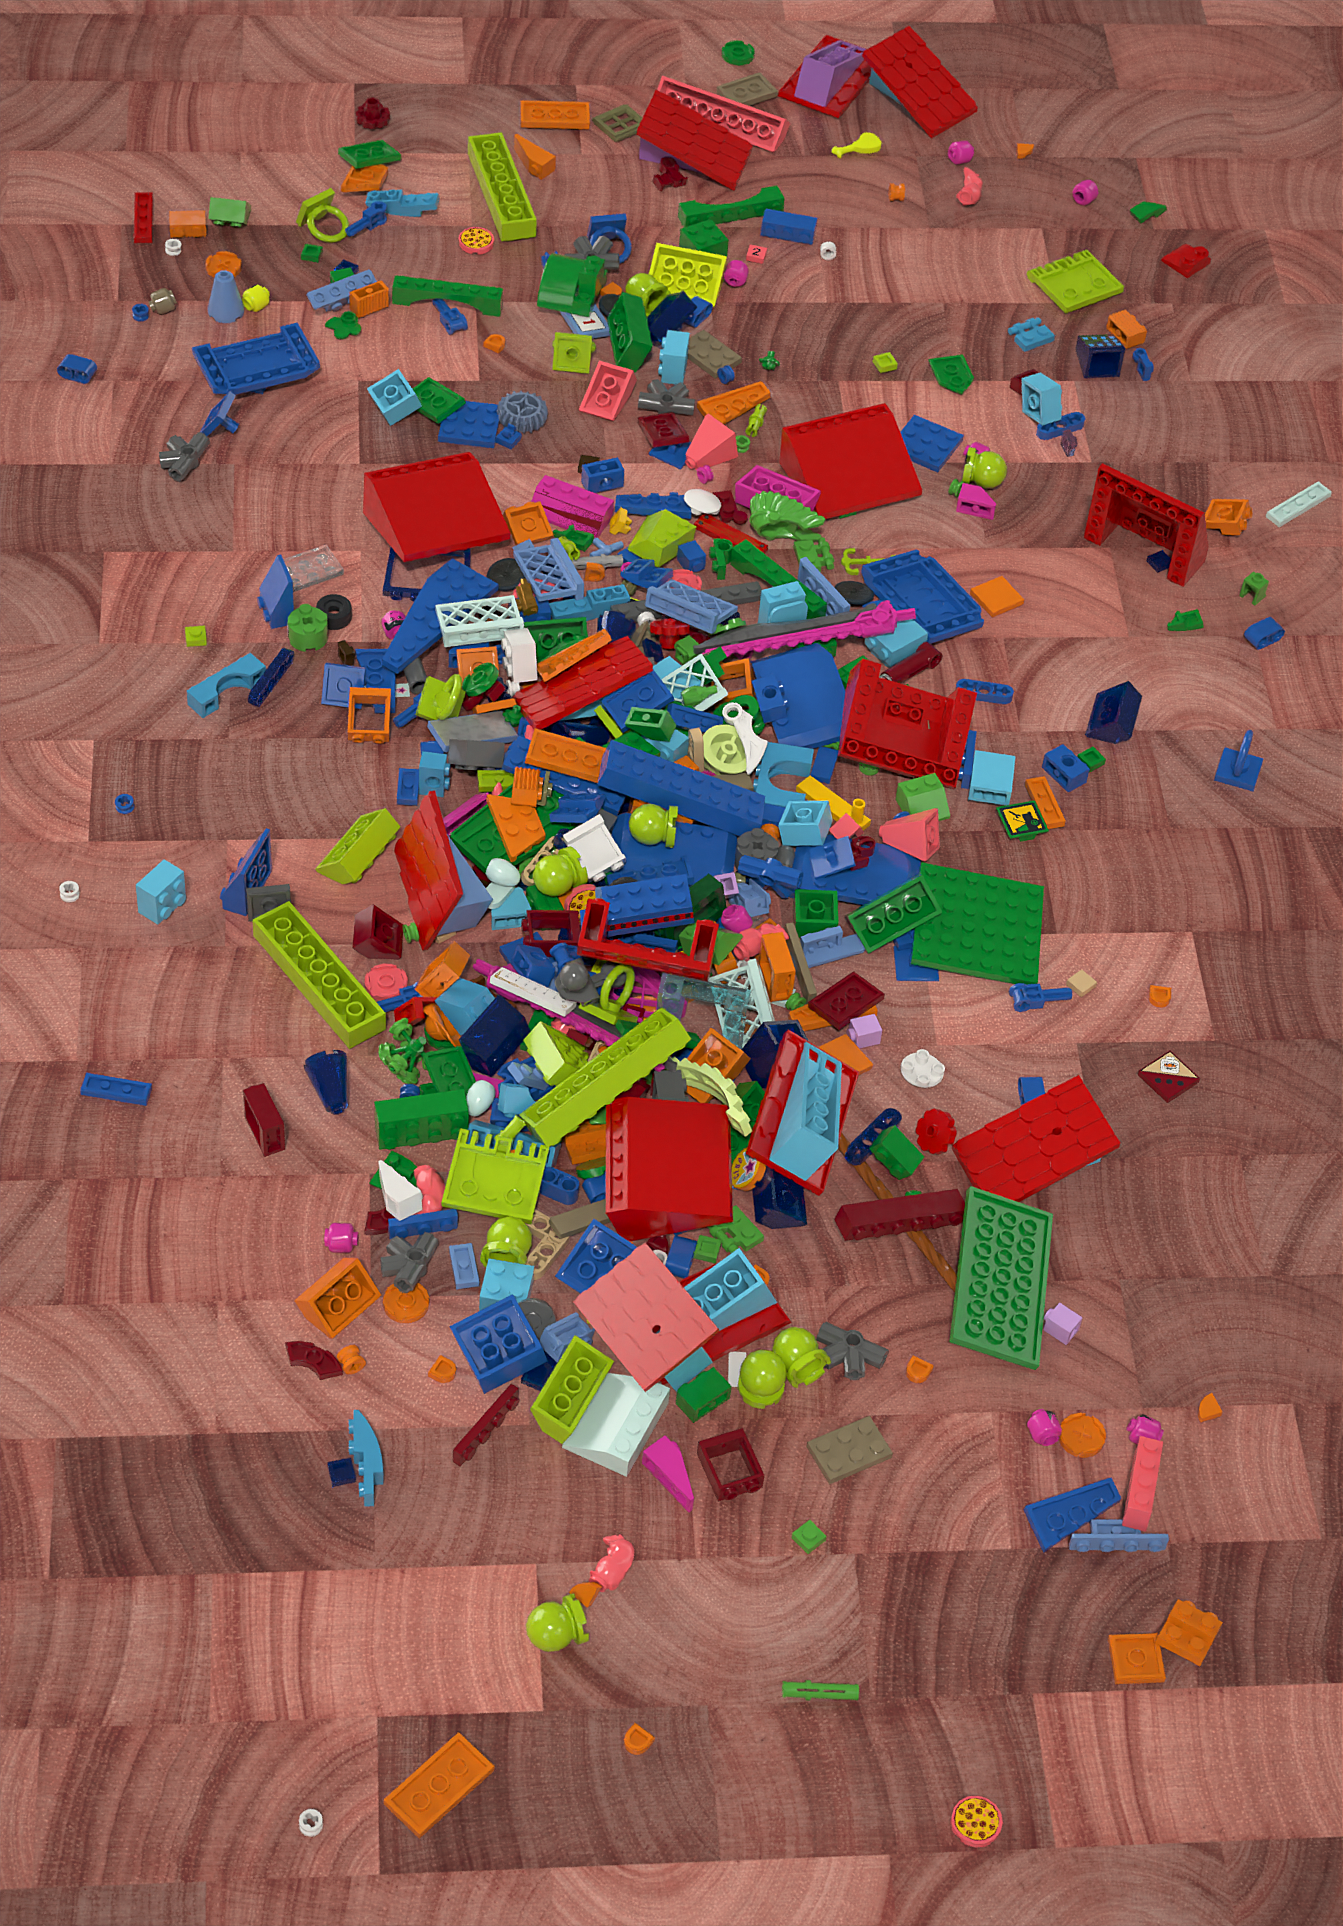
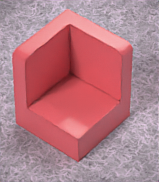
M847 813L829 829V832L836 839L849 836L850 839L854 834L856 837H859L864 833L862 828Z

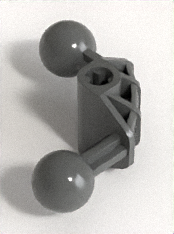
M578 958L564 965L554 984L562 999L579 1002L584 1007L600 999L596 988L602 986L608 974L621 963L608 961L602 966L600 973L590 976L582 958ZM625 972L616 978L611 988L620 987L626 982Z

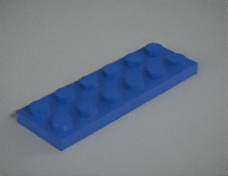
M522 736L517 737L503 763L502 770L514 774L515 767L517 766L523 769L525 767L531 770L539 769V777H543V786L546 771H550L549 783H553L552 790L563 795L567 793L605 794V800L601 808L615 816L619 814L627 795L597 785L596 782L525 763L531 740Z

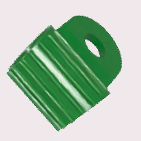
M750 695L738 696L729 702L721 704L713 711L714 715L723 717V708L729 703H737L741 707L748 706L749 709L744 711L753 717L752 721L755 720V723L752 725L754 733L758 735L765 727L758 701ZM731 710L728 713V717L734 718L739 712ZM723 718V725H729Z

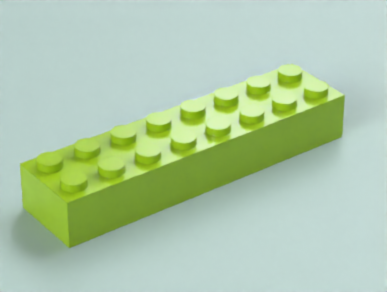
M502 132L468 136V156L501 241L536 237L537 219Z
M290 901L253 919V936L349 1049L386 1030V1013Z
M661 1007L520 1113L519 1116L527 1124L526 1126L532 1135L547 1148L554 1146L568 1132L576 1130L584 1120L593 1117L601 1107L613 1102L615 1097L622 1091L629 1090L634 1082L647 1076L651 1069L658 1064L666 1062L675 1051L683 1049L691 1038L679 1019Z

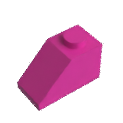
M963 483L958 497L956 512L993 520L996 508L994 500L982 487Z

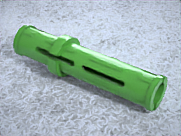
M805 1680V1682L783 1681L782 1698H804L805 1701H810L811 1698L858 1700L859 1684L811 1683V1680ZM797 1689H812L818 1690V1692L797 1691ZM823 1690L844 1691V1693L824 1692Z

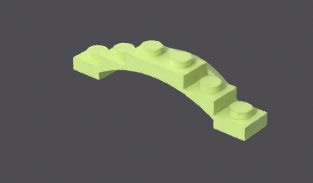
M676 1057L671 1058L674 1062H677L676 1070H681L682 1078H686L687 1086L708 1092L721 1100L725 1105H728L729 1109L726 1111V1114L734 1129L738 1130L745 1137L752 1132L749 1125L750 1118L742 1108L743 1102L736 1094V1085L730 1078L725 1079L716 1067L711 1068L706 1063L699 1066L696 1062L691 1063L686 1058L682 1061H679Z

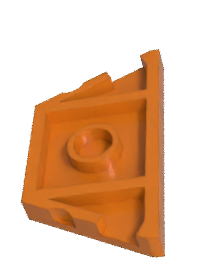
M378 164L356 169L352 166L341 185V192L380 190L388 175V167Z
M487 795V804L510 862H514L522 852H528L534 845L545 840L546 834L535 807L511 804V798Z

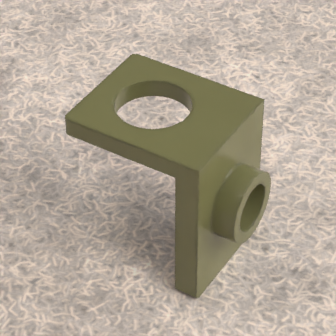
M546 771L541 800H537L536 805L545 806L547 795L551 796L553 783H549L550 771Z

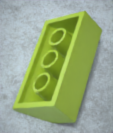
M386 808L361 815L315 870L342 885L357 882L362 877L361 873L374 863L373 859L385 850L384 846L396 837L395 833L399 830L400 825Z
M576 1335L573 1336L530 1408L541 1430L561 1444L573 1433L614 1363L612 1359Z

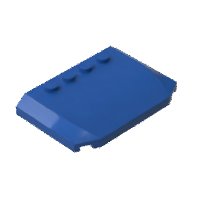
M298 322L280 326V333L211 349L210 343L192 347V354L215 394H227L230 391L236 395L303 379L320 368V361Z
M912 550L862 566L861 573L865 584L880 600H889L896 611L915 608L916 619L913 620L928 632L927 642L930 644L983 627L984 618H981V607L936 559L930 556L925 558L919 555V550Z
M818 643L750 661L755 680L775 674L777 682L782 681L784 692L781 695L782 697L786 696L789 708H786L788 717L771 721L777 743L814 749L840 741L845 689L831 653Z
M623 813L617 816L611 836L622 854L625 855L626 862H624V866L615 872L611 870L609 871L610 873L629 869L640 871L645 865L651 864L653 867L663 865L662 861L671 859L672 862L680 861V857L685 855L689 859L694 876V884L708 873L714 877L734 872L737 837L732 833L714 827L676 821L673 848L665 847V842L663 841L654 845H645L637 842L631 835L628 823L631 813Z
M827 834L824 844L837 839L833 835ZM876 843L874 854L869 857L867 867L852 871L848 868L816 880L809 849L817 846L799 845L796 846L792 867L793 869L803 871L804 874L802 884L798 889L837 891L838 901L864 905L918 875L921 860L890 845ZM860 845L863 848H870L867 845ZM794 893L789 898H794Z

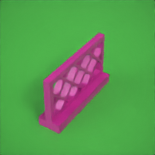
M632 966L635 973V981L642 985V987L633 986L632 992L641 993L642 996L641 999L629 997L626 1004L641 1005L640 1008H643V1005L656 1007L655 1012L658 1010V1007L666 1008L669 1013L678 1019L685 1016L688 1002L654 970ZM625 985L611 988L609 998L616 1001L619 996L614 993V990L623 991ZM644 994L652 995L657 1000L644 999ZM627 1009L628 1013L638 1017L637 1021L639 1023L643 1021L642 1018H639L640 1012ZM645 1011L644 1017H649L654 1012Z

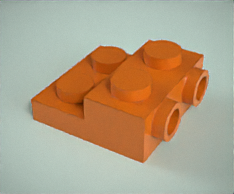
M1212 499L1205 513L1206 528L1221 529L1222 535H1240L1242 530L1247 529V519H1251L1253 515V509L1249 505V500Z
M531 501L520 507L511 506L504 511L503 517L515 545L528 539L533 544L553 538L554 535L541 501L535 503Z
M1178 1599L1155 1643L1201 1666L1223 1622L1218 1620V1617L1212 1612L1204 1613L1196 1609V1606L1191 1601H1181Z

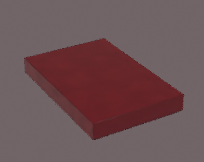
M674 412L638 417V425L652 447L689 442V435Z
M853 971L810 1000L808 1008L840 1030L850 1023V1019L859 1017L884 1000L885 993Z

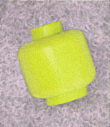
M260 285L252 286L243 293L242 302L244 307L248 311H260L269 304L270 293L265 287Z

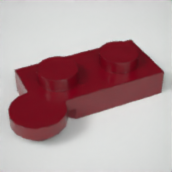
M731 490L712 492L721 502V508L718 513L720 521L730 523L733 520L737 524L747 522L748 515L743 511H738Z

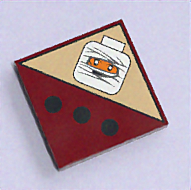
M1171 1050L1138 1071V1076L1167 1103L1200 1081V1077Z

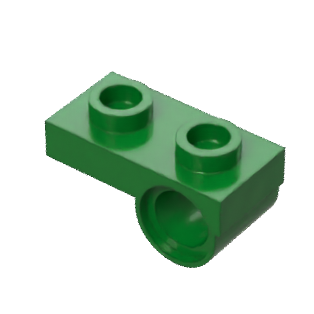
M713 539V545L709 547L710 559L713 558L712 572H716L717 580H725L726 565L731 561L733 544L727 539Z

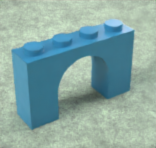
M768 742L761 759V764H758L755 776H759V778L754 779L753 791L764 795L766 804L785 808L789 801H805L806 794L781 790L775 787L769 780L781 774L802 777L810 776L814 749Z

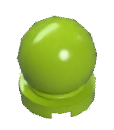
M637 273L629 278L625 286L626 293L642 297L645 314L648 318H655L660 315L659 311L664 306L667 308L671 299V292L668 290V287L663 283H659L655 277L647 273Z
M969 447L962 481L966 484L974 481L977 486L984 489H991L1000 485L1007 475V465L1001 455L993 451H984L978 454L976 453V448Z
M654 804L639 806L633 811L628 822L631 835L637 842L645 845H654L663 841L665 842V847L673 848L678 806H669V811H665L660 806Z
M571 846L559 850L558 855L544 856L536 863L533 881L541 893L551 897L560 896L569 891L571 887L575 888L587 883L586 866L581 867L578 860L581 856L576 849Z
M511 1216L500 1218L494 1222L487 1232V1244H485L481 1251L480 1261L483 1266L487 1267L488 1259L526 1265V1254L532 1246V1233L522 1219Z
M798 1327L782 1330L774 1340L772 1351L783 1360L786 1367L787 1380L795 1388H798V1384L803 1382L806 1386L813 1383L825 1373L824 1366L831 1364V1359L826 1351L819 1349L815 1336L806 1329Z
M760 1349L751 1352L741 1364L737 1389L743 1397V1401L751 1407L764 1409L765 1406L774 1403L776 1405L784 1393L787 1375L785 1364L781 1357L773 1351Z
M574 1593L564 1596L562 1604L545 1602L534 1608L529 1614L526 1622L527 1636L535 1647L545 1652H556L568 1646L571 1640H574L577 1645L589 1641V1633H584L582 1624L587 1623L579 1600L574 1601Z

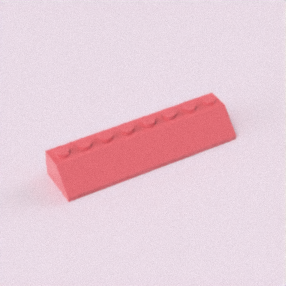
M662 76L657 88L658 91L679 100L680 104L699 112L704 118L729 129V132L749 141L751 145L771 152H775L784 141L790 126V122L782 117Z

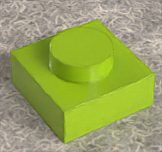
M890 352L873 356V363L880 373L897 369L898 363Z
M205 626L185 627L187 647L207 645Z

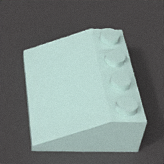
M607 1373L573 1433L563 1443L562 1448L627 1477L669 1403L670 1388L656 1383L645 1392L633 1376Z

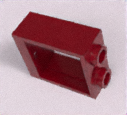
M526 910L525 919L521 920V931L525 932L523 945L539 947L547 957H553L549 951L559 943H567V945L578 947L581 933L578 910ZM533 928H567L568 940H534Z
M265 1084L253 1085L244 1089V1117L263 1156L266 1157L284 1151V1122Z
M743 1428L698 1441L697 1456L718 1502L725 1499L732 1500L738 1495L747 1492L754 1493L763 1488L765 1475ZM739 1450L751 1476L721 1485L710 1459Z

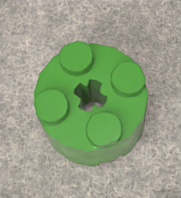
M302 604L300 608L292 611L288 616V638L290 644L295 649L306 652V649L315 648L316 651L327 643L328 619L326 613L318 608L311 607L310 604Z

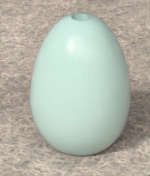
M501 858L492 859L485 872L490 881L502 886H515L521 878L516 867Z
M479 1080L470 1087L466 1097L469 1115H481L493 1103L495 1088L492 1084Z

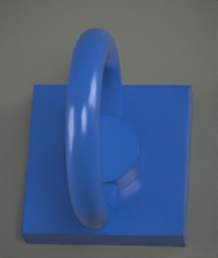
M626 213L591 216L587 232V238L591 245H594L599 236H605L609 240L621 238L625 247L624 252L619 256L620 264L626 261L632 249L631 241L624 232L627 222Z
M1249 729L1245 732L1240 751L1224 747L1214 781L1254 791L1264 758L1248 754L1254 734L1252 730Z

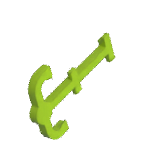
M848 548L843 552L841 564L845 566V571L848 574L859 575L858 568L850 569L849 566L851 564H869L882 559H871L870 556H866V559H850L848 554H855V548Z

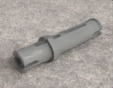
M601 554L600 556L579 557L577 560L573 558L571 561L576 569H585L587 562L599 563L606 569V567H621L623 556L622 554L606 556Z

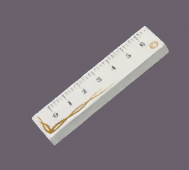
M503 967L490 978L491 984L563 1017L576 1008L577 1002L564 1000L558 992Z

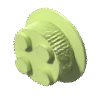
M716 725L709 728L703 735L704 767L716 775L738 774L746 771L745 752L735 727L731 725Z

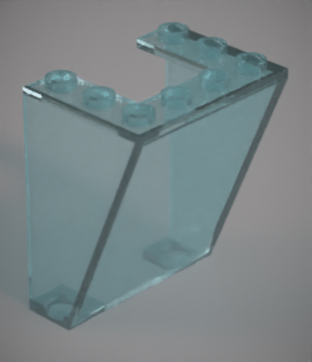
M665 972L662 973L659 987L657 1010L662 1007L681 1021L685 998L725 1005L724 1010L727 1011L722 1036L742 1050L754 989Z

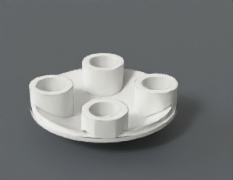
M691 489L684 495V500L691 507L693 514L711 513L717 515L719 513L721 502L714 494L701 489Z
M924 1049L906 1056L901 1063L903 1077L909 1083L918 1087H933L940 1083L944 1076V1065L935 1057L929 1055V1052Z

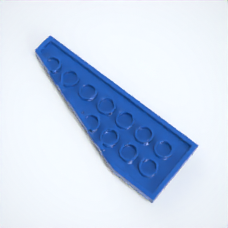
M453 558L427 578L384 654L382 665L398 674L443 637L435 605L488 599L498 591L499 584ZM465 608L461 611L469 614L472 610ZM442 611L447 616L452 614L450 611ZM457 615L454 619L461 622L464 618ZM449 623L446 627L455 625Z

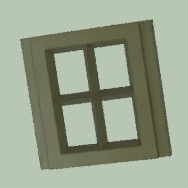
M625 104L592 118L594 124L614 142H619L637 134V128L642 120L638 113ZM624 114H627L629 116L628 118H625L623 120H620L618 118L619 116H622ZM612 119L616 121V123L609 126L605 124V122ZM633 120L637 123L630 127L626 125V123H629ZM619 126L624 128L623 130L618 132L612 130Z

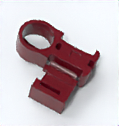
M671 157L661 158L658 169L663 175L655 174L652 182L660 192L664 186L673 184V187L676 188L685 186L688 177H684L679 172L680 166Z
M495 681L490 688L477 696L471 697L465 693L461 706L465 710L474 708L483 698L482 695L484 694L492 702H495L506 688L501 682Z
M859 836L852 839L851 848L856 866L851 867V871L868 866L869 857L874 854L876 844L872 837ZM860 845H867L870 848H863Z

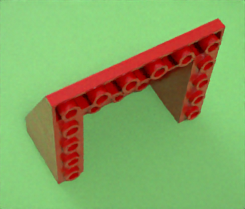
M886 403L782 427L779 463L790 479L820 490V496L813 510L817 512L818 516L828 519L922 495L921 484L897 422Z
M471 452L364 473L363 514L403 562H411L420 558H429L434 555L448 554L449 552L466 550L467 548L477 546L481 547L491 543H500L510 539L511 533L479 461Z
M1103 463L1099 466L1084 539L1101 546L1118 525L1173 552L1167 579L1184 587L1206 560L1209 546L1205 512Z
M862 658L849 673L845 691L838 756L912 778L935 773L944 787L954 790L957 785L977 692L958 687L948 697L880 678L879 674L882 664Z
M588 898L577 947V955L708 981L712 969L719 924L711 920H697L690 956L683 952H667L662 948H647L637 943L633 945L627 944L617 939L606 940L610 902L600 898Z
M638 1097L618 1098L606 1105V1214L618 1235L627 1241H635L733 1222L730 1120L726 1114V1111L729 1109L728 1105Z

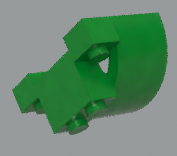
M552 253L547 259L543 270L537 306L590 317L594 309V301L600 289L606 285L608 270L604 269L605 259H601L598 256H587L585 260Z

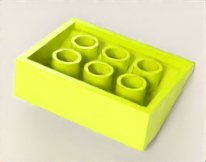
M656 243L649 274L655 277L659 283H663L668 287V290L671 292V299L689 302L693 297L698 296L712 303L715 308L724 281L727 256Z

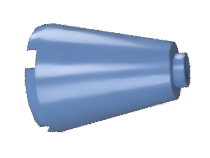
M222 270L216 273L208 304V315L214 317L215 321L220 323L235 322L236 318L243 317L244 304L233 274Z

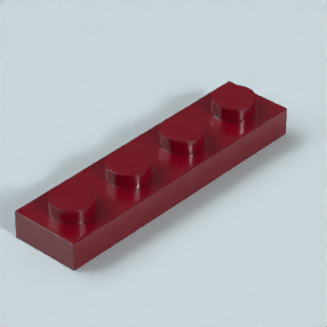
M511 1383L453 1449V1463L461 1467L466 1460L470 1461L476 1452V1448L480 1444H485L490 1437L491 1431L495 1427L498 1428L503 1423L505 1415L517 1407L519 1403L518 1387Z

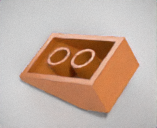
M713 1028L708 1030L687 1057L691 1063L696 1062L699 1066L706 1063L711 1068L716 1067L725 1079L730 1078L732 1081L751 1059L745 1052ZM687 1086L686 1092L700 1103H708L715 1097L701 1089Z

